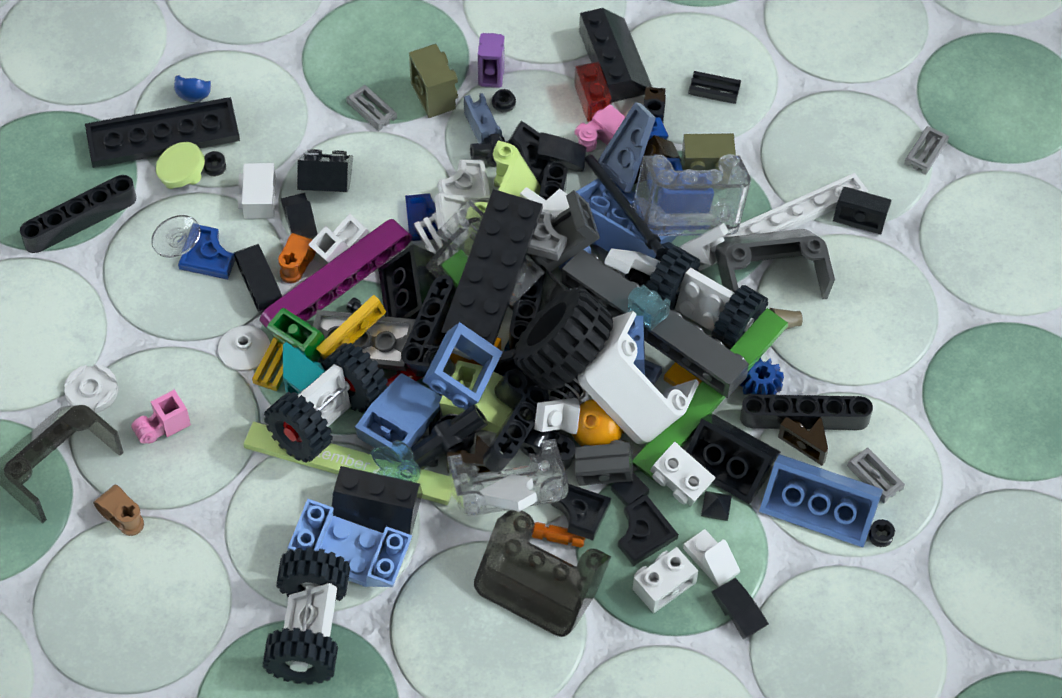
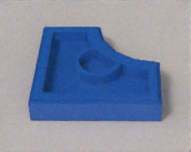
M194 224L178 266L180 270L228 280L235 257L233 253L226 251L218 241L219 230L217 228Z

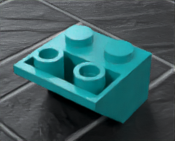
M286 341L283 344L285 391L291 394L295 392L299 395L326 371L320 363L316 361L313 363L303 351L297 347L294 348Z

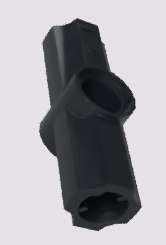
M472 405L455 418L437 424L431 430L432 434L409 449V455L419 469L423 470L443 455H447V452H455L465 445V440L488 425L487 419L476 405Z

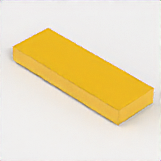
M375 295L371 296L316 348L323 360L342 344H353L386 313L380 300Z

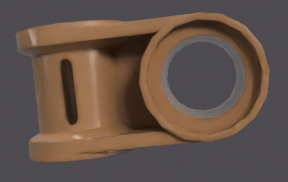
M114 484L93 502L98 512L105 519L112 522L123 534L134 536L143 530L144 520L140 515V507L118 485Z

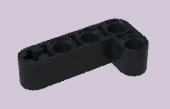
M448 275L439 276L433 281L401 352V359L416 376L425 377L445 337L441 331L458 287ZM449 357L443 372L453 376L456 366Z
M517 369L507 371L494 389L497 398L509 406L512 411L483 456L484 465L493 472L502 471L520 449L535 424L537 403L549 401L547 390L542 389L531 378Z

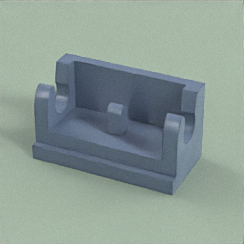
M479 94L480 99L477 102H473L470 95L464 96V114L478 143H483L484 138H487L490 134H499L503 137L502 130L497 125L486 103L484 94Z

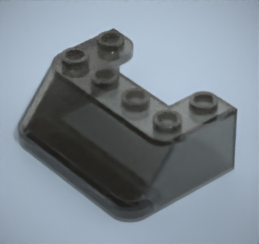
M509 510L499 517L495 523L474 579V588L480 596L559 637L567 636L575 629L596 595L611 556L598 549H588L581 555L576 567L530 543L535 528L533 518L522 510L519 512Z

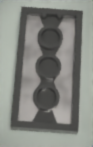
M317 310L313 327L321 331L324 337L327 338L353 313ZM382 316L353 344L355 348L357 346L361 347L362 352H368L371 355L370 358L378 362V368L407 371L408 366L401 359V352L416 320ZM322 357L318 360V362H323Z

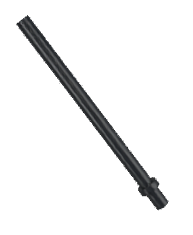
M592 154L587 155L585 158L586 163L645 239V245L648 249H652L657 256H662L665 253V248L661 244L660 237L652 233Z

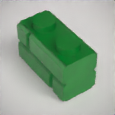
M280 309L268 324L267 329L280 343L284 344L287 341L294 348L297 347L303 351L313 363L315 361L318 362L321 356L316 348L326 339L321 331L313 326L311 327L310 324L287 309Z

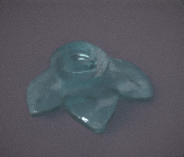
M394 440L391 448L378 447L371 451L373 460L380 467L376 474L412 482L419 480L421 475L420 467L414 462V454L411 448L402 441Z

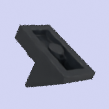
M301 193L281 198V205L290 233L314 239L318 233L310 201H307L306 194Z

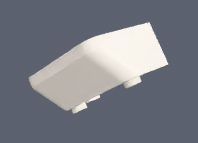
M631 311L612 318L613 329L610 331L609 339L605 341L601 352H598L593 362L589 363L581 374H578V381L581 387L636 444L651 442L685 414L699 381L694 379L666 388L663 395L633 364L637 356V345L627 333L637 314Z

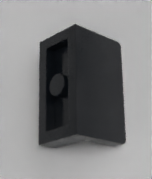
M843 187L837 202L833 221L881 235L892 200L849 187Z

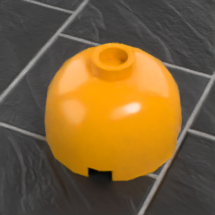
M594 399L586 400L580 404L577 434L572 435L581 447L584 445L610 444L611 441L620 440L624 431Z

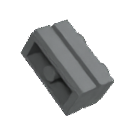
M614 440L610 444L575 447V474L579 486L633 481V455L629 442L625 443L621 440Z

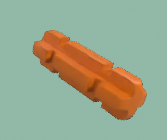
M535 522L532 528V537L543 540L544 537L547 538L546 541L565 545L572 543V546L580 548L585 543L584 537L567 532L568 528L554 525L546 527L544 523Z

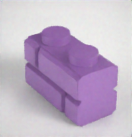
M482 33L480 34L478 47V85L481 87L500 88L502 87L504 75V35Z

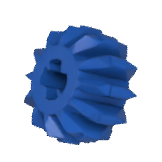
M760 358L747 372V378L740 384L743 387V394L776 395L780 393L783 387L784 374L780 372L779 364L771 365V358L766 362Z

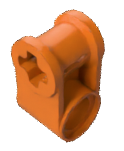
M295 233L289 236L278 258L279 265L281 266L280 278L284 282L295 283L302 278L306 268L316 254V251L308 245L312 239Z

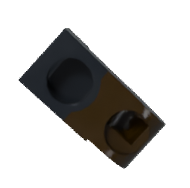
M646 86L643 106L654 117L661 118L663 122L666 88Z

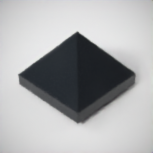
M705 491L701 516L728 521L732 495Z

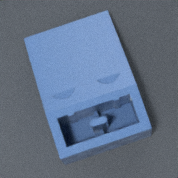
M401 373L368 407L355 426L357 437L397 462L404 463L410 454L409 449L418 443L441 409L439 403L442 396Z

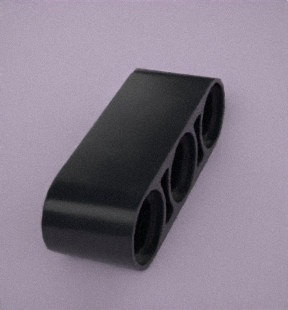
M259 244L234 252L239 271L257 311L261 313L282 297L277 282Z

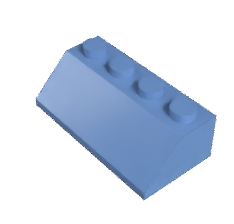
M779 454L774 463L759 512L864 547L883 489Z

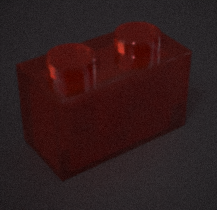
M599 62L575 66L574 85L586 120L589 122L592 121V117L598 110H603L612 103V98Z

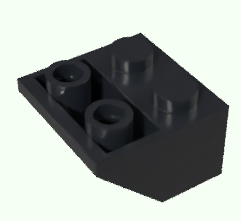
M319 149L307 150V153H303L298 159L297 190L348 192L351 182L353 155H347V151L334 150L332 154H322V150Z

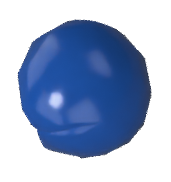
M177 75L174 81V90L184 101L200 102L210 94L211 81L183 78Z

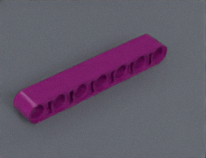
M394 219L387 220L266 308L261 314L259 321L267 328L280 309L285 308L306 322L316 315L317 310L324 309L404 250L411 241V234Z

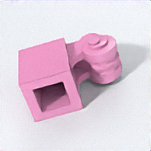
M611 104L603 110H598L592 117V121L588 124L581 123L575 129L574 133L579 138L578 144L586 147V152H592L596 149L598 139L608 145L625 119V116Z
M174 389L151 401L153 415L149 418L147 416L137 418L132 423L131 428L139 441L144 444L153 443L164 434L166 437H169L190 426L191 423L187 408Z

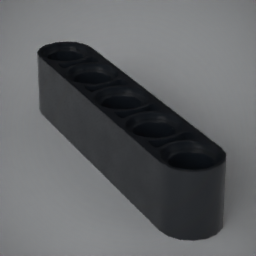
M127 175L115 176L24 222L20 227V234L25 249L31 253L41 252L132 206L137 198L132 178Z
M753 394L744 398L740 420L747 428L780 429L781 423L788 417L792 421L801 423L805 429H811L821 417L824 430H863L869 425L873 404L868 398L862 396ZM748 410H755L757 413H752ZM802 411H808L810 414L803 413Z

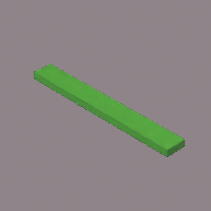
M766 308L730 351L744 357L746 362L749 363V371L788 327V322ZM702 381L698 385L685 414L651 442H648L633 459V465L654 480L652 477L653 473L650 470L657 460L674 442L682 448L695 433L701 418L711 414L726 397Z

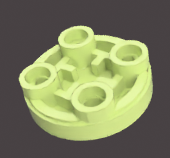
M181 142L174 144L159 157L156 164V174L168 189L182 187L187 184H197L202 177L200 173L205 163L204 155L198 146L193 143Z

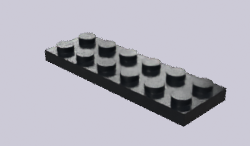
M231 97L85 123L93 168L161 156L166 149L181 142H190L197 145L198 148L240 141Z
M495 189L492 190L441 331L443 336L446 335L449 329L460 322L492 345L495 344L543 209L542 203Z

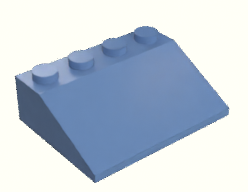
M598 178L576 191L589 203L600 236L592 244L600 246L608 251V253L611 248L640 252L655 259V252L652 249H648L645 245V239ZM616 184L652 233L660 237L661 244L666 242L672 243L686 226L685 221L673 214H659L656 204L633 191L631 193L624 192Z

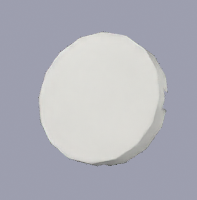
M97 364L89 367L87 365L80 366L72 371L64 385L67 402L73 409L81 413L93 414L105 410L112 405L118 393L115 375L110 369Z

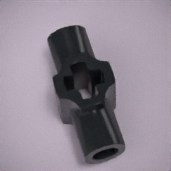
M490 134V136L484 138L483 143L470 144L471 159H486L488 164L496 167L493 152L497 141L508 143V141H505L504 137H501L499 134Z

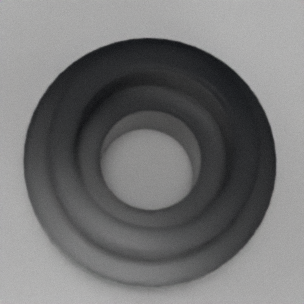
M500 89L492 97V106L499 112H509L516 105V98L508 89Z

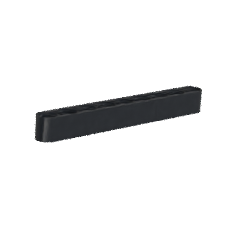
M552 162L546 166L539 194L540 197L547 200L558 189L566 192V165L560 162ZM529 253L525 257L509 328L510 350L515 349L516 343L520 340V335L540 311L548 275L547 269L543 265L538 266Z

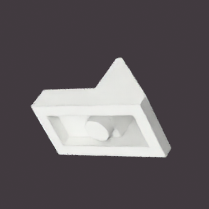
M722 223L679 247L699 258L701 263L713 265L716 259L708 244L712 248L725 241L723 236L729 231L725 223Z
M577 398L537 403L534 429L540 432L561 429L577 434L580 414L579 400Z
M706 529L684 543L683 549L717 587L725 584L740 573V569L727 542L723 539L717 543Z

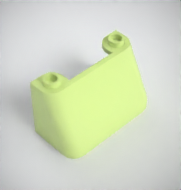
M497 141L493 152V158L496 162L494 186L499 187L498 191L520 197V193L526 187L539 195L541 185L518 149L509 143ZM474 203L466 213L464 218L465 254L467 255L470 254L488 203Z

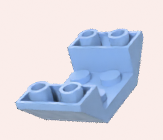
M307 499L289 543L288 550L295 552L296 548H302L303 550L313 548L314 551L323 549L325 553H336V557L342 556L344 561L349 563L350 573L348 581L365 587H393L412 535L389 527L385 528L384 533L333 516V507Z

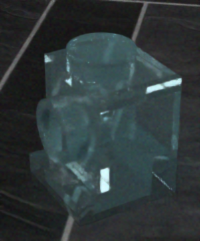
M642 285L640 288L636 287L628 296L627 312L634 311L637 314L636 316H643L644 326L650 331L669 315L670 300L668 298L662 300L657 292L649 290L645 285Z

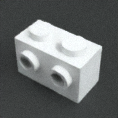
M676 442L667 449L650 470L653 473V479L663 487L667 485L674 492L673 496L683 505L687 503L690 507L715 479L708 470Z
M676 547L670 552L664 551L661 553L655 563L649 567L644 566L640 568L634 575L632 590L655 613L697 582L698 570Z

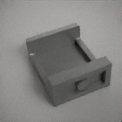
M575 190L566 195L569 208L557 215L551 223L552 228L558 234L567 237V245L559 260L556 261L531 254L538 266L543 265L550 272L600 238L589 203Z

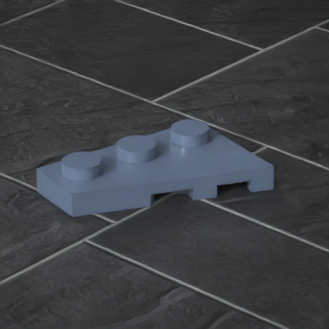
M637 102L633 104L598 159L606 173L624 192L628 193L632 191L656 119L641 103Z

